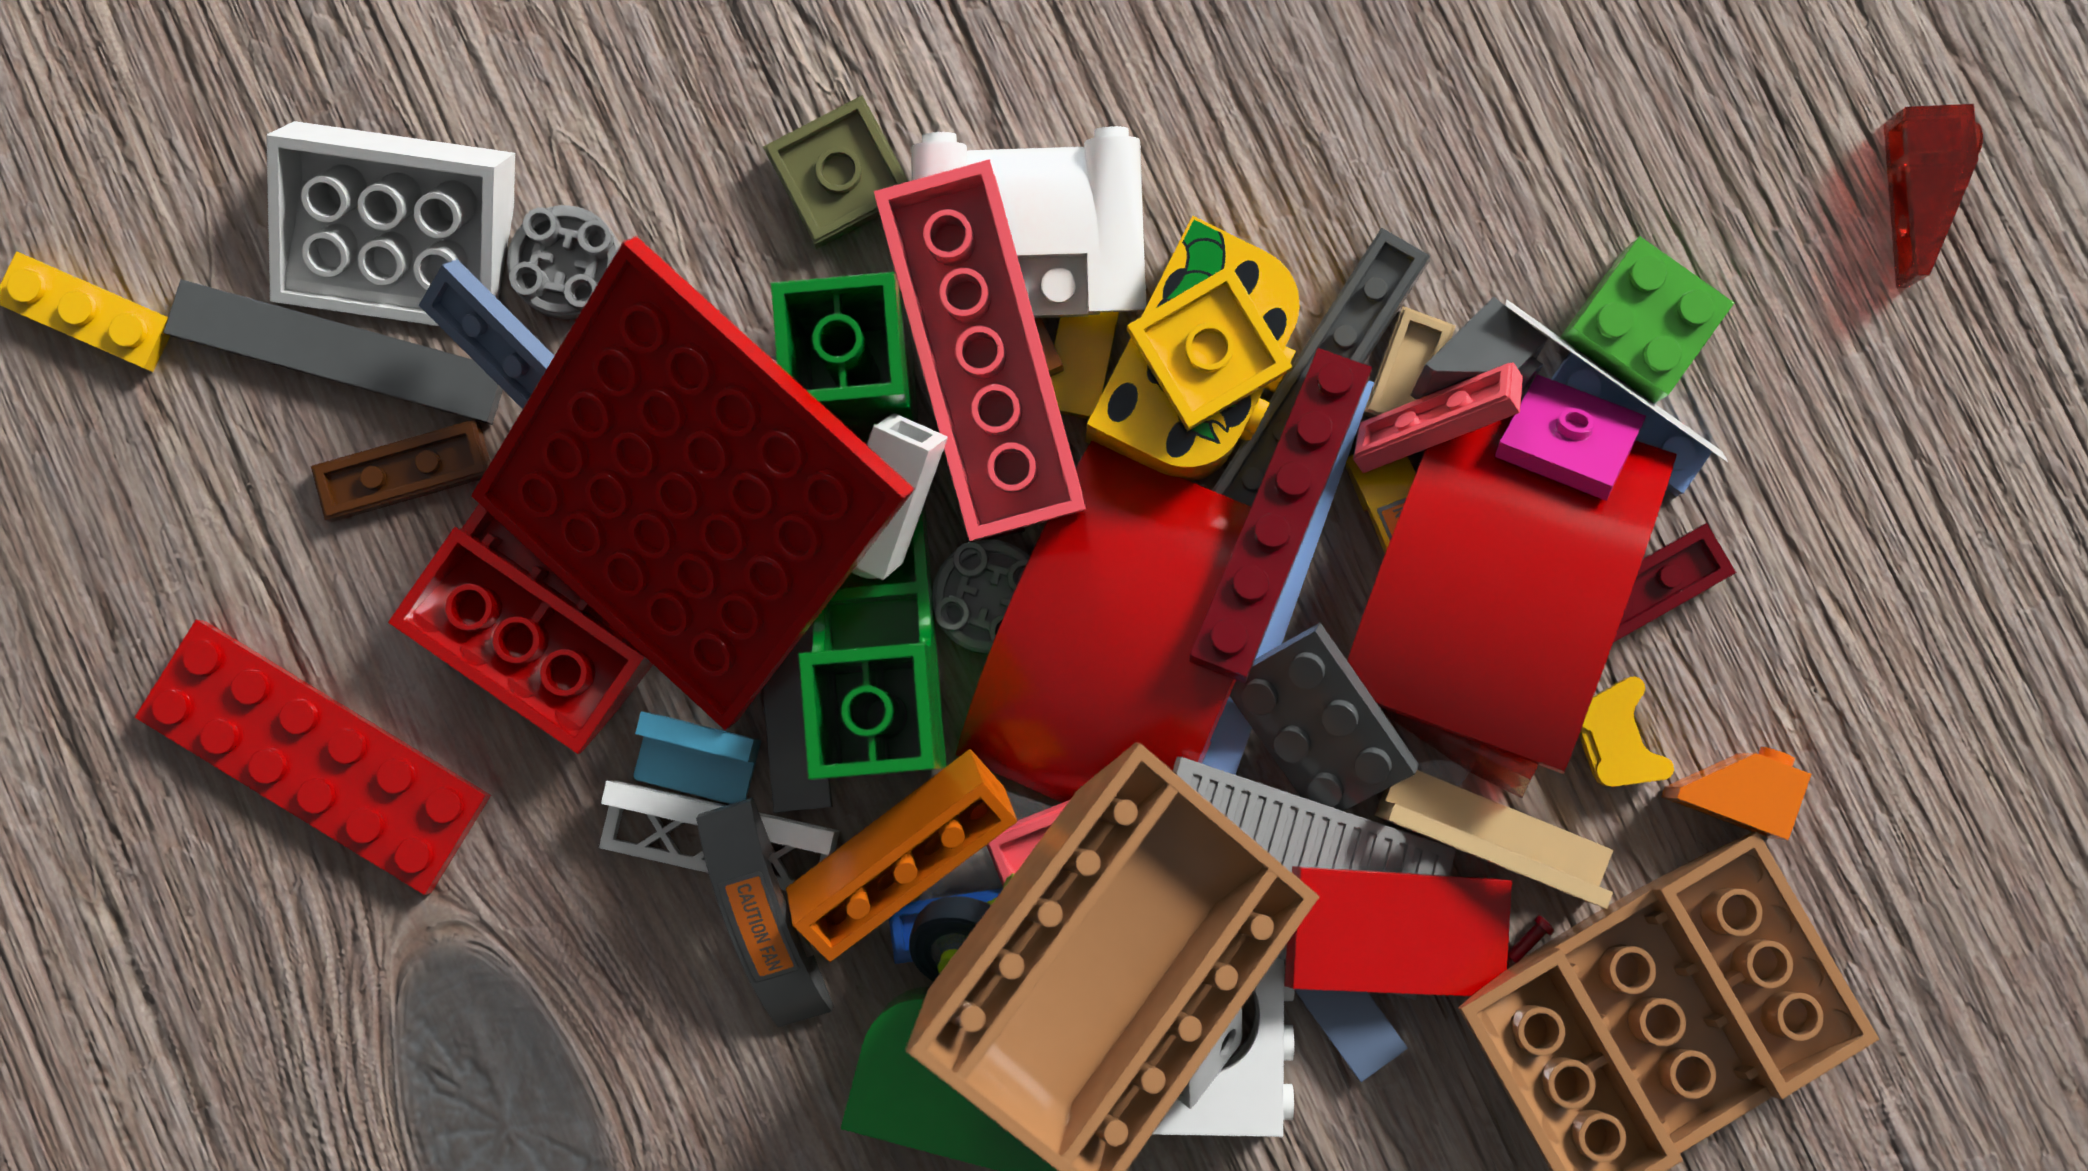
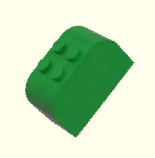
M930 987L908 990L895 997L885 1006L864 1038L840 1129L996 1171H1057L905 1051Z

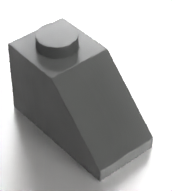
M1493 297L1425 364L1411 392V396L1416 400L1512 362L1523 376V391L1543 367V364L1537 360V357L1548 338Z

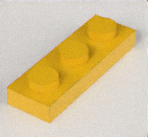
M17 251L0 284V306L151 372H154L170 338V335L164 333L168 317Z

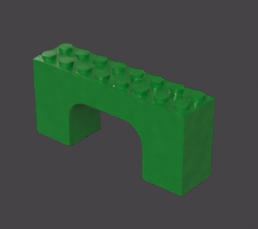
M895 272L771 282L777 364L866 445L868 444L873 426L893 413L919 424L911 327ZM925 503L903 564L884 580L880 578H864L851 572L813 622L812 652L799 653L808 779L944 769L947 766Z

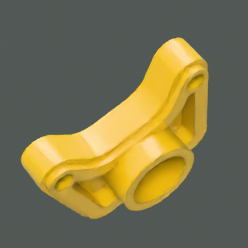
M1639 677L1623 678L1595 694L1579 734L1593 777L1603 786L1615 787L1666 780L1674 772L1672 761L1646 749L1640 737L1634 719V710L1645 692V684Z

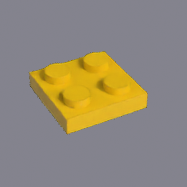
M1231 265L1127 325V332L1187 431L1280 378L1292 369L1291 363Z

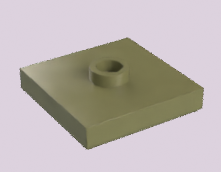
M863 95L763 146L816 249L880 217L873 191L909 182Z

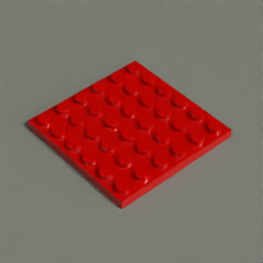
M636 236L622 242L471 496L726 731L740 719L915 489Z

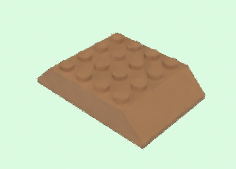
M1134 743L1077 790L930 986L905 1051L1057 1171H1126L1320 896L1143 745Z

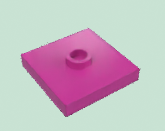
M1537 374L1521 402L1520 413L1513 416L1502 436L1495 457L1607 501L1641 431L1646 415Z

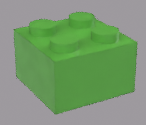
M1639 236L1620 253L1563 332L1561 338L1655 404L1670 394L1734 305V302Z

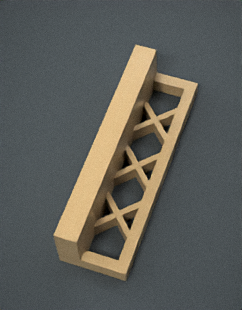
M1419 770L1416 771L1415 775L1385 789L1374 816L1585 902L1608 908L1613 892L1599 886L1613 853L1612 849Z

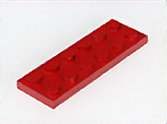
M196 619L134 717L423 895L432 893L491 797V794L204 620Z

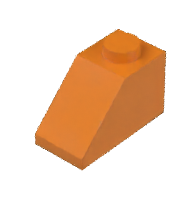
M1760 747L1758 754L1737 753L1665 786L1661 798L1748 831L1759 832L1760 835L1767 838L1789 840L1812 774L1794 768L1795 758L1775 749Z

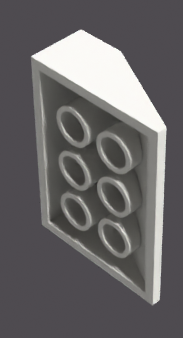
M296 121L266 135L270 302L439 326L419 304L441 265L456 259L499 300L514 210L515 153Z

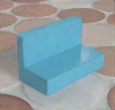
M641 711L635 732L637 735L644 736L634 771V778L637 781L729 804L747 799L762 740Z

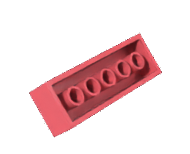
M990 159L873 191L938 429L941 434L948 437L944 450L969 541H977L1086 511L1082 497L1083 494Z

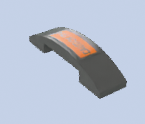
M752 797L699 814L696 820L700 841L724 923L743 969L771 1019L778 1027H782L832 1012L834 1006L814 955L806 956L797 930L792 924L789 909L769 860L773 848L754 798Z

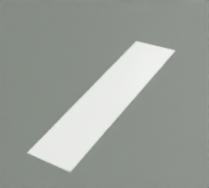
M1506 300V307L1728 462L1720 449Z

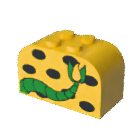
M1192 216L1142 316L1231 265L1289 362H1291L1296 351L1287 347L1286 344L1297 323L1299 293L1289 270L1280 260L1268 252ZM1130 338L1087 423L1086 442L1090 444L1091 441H1094L1166 475L1181 477L1190 482L1201 480L1213 474L1226 462L1239 438L1246 441L1252 439L1270 402L1261 399L1260 396L1264 388L1275 392L1283 376L1187 431L1132 338Z

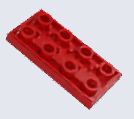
M1292 866V873L1320 897L1287 942L1285 987L1308 990L1472 996L1507 970L1512 880Z

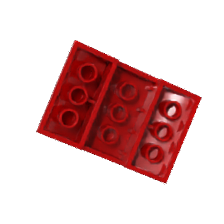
M1510 416L1425 450L1379 569L1347 661L1379 707L1564 774L1633 589L1677 454L1635 441L1606 501L1495 457L1499 442L1513 416Z
M1091 441L1075 468L1086 511L1047 521L1014 591L987 657L955 753L956 756L960 757L967 750L971 749L990 771L1061 803L1071 800L1079 788L1134 743L1143 745L1172 771L1177 757H1183L1202 764L1211 744V737L1236 682L1235 679L1189 662V658L1251 506L1181 477L1160 473L1094 441Z
M478 504L462 528L454 527L388 621L393 627L577 754H581L653 666L644 655L480 504Z

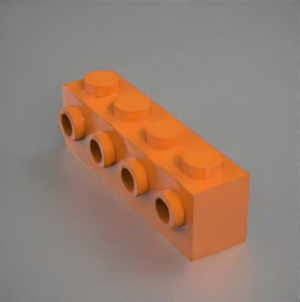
M971 749L967 750L786 887L793 926L829 962L833 961L1018 822L1005 787Z

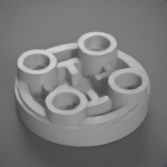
M570 205L535 208L525 215L523 224L514 234L509 246L507 266L511 287L529 306L545 316L562 320L577 319L619 249L620 244L608 225L597 215L586 209Z
M979 540L959 546L941 565L933 584V609L943 631L959 646L972 652L989 654L1030 556L1015 545L1000 540Z

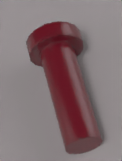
M1538 915L1533 919L1536 924L1508 950V956L1515 963L1519 962L1546 934L1551 936L1555 932L1552 925L1542 916Z

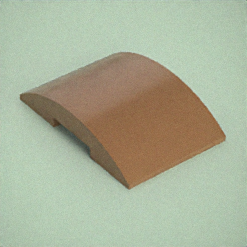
M1759 832L1749 833L1706 853L1610 904L1607 909L1603 908L1508 968L1458 1007L1550 1171H1667L1683 1161L1680 1154L1771 1097L1784 1099L1879 1040Z

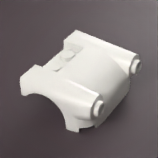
M1119 126L1097 128L1094 130V138L1086 140L1084 147L967 151V146L963 143H958L956 134L950 132L923 134L922 143L912 145V181L990 159L1034 318L1088 317V315H1100V312L1136 311V315L1143 314L1147 304L1143 239L1141 145L1139 138L1129 136L1128 128Z

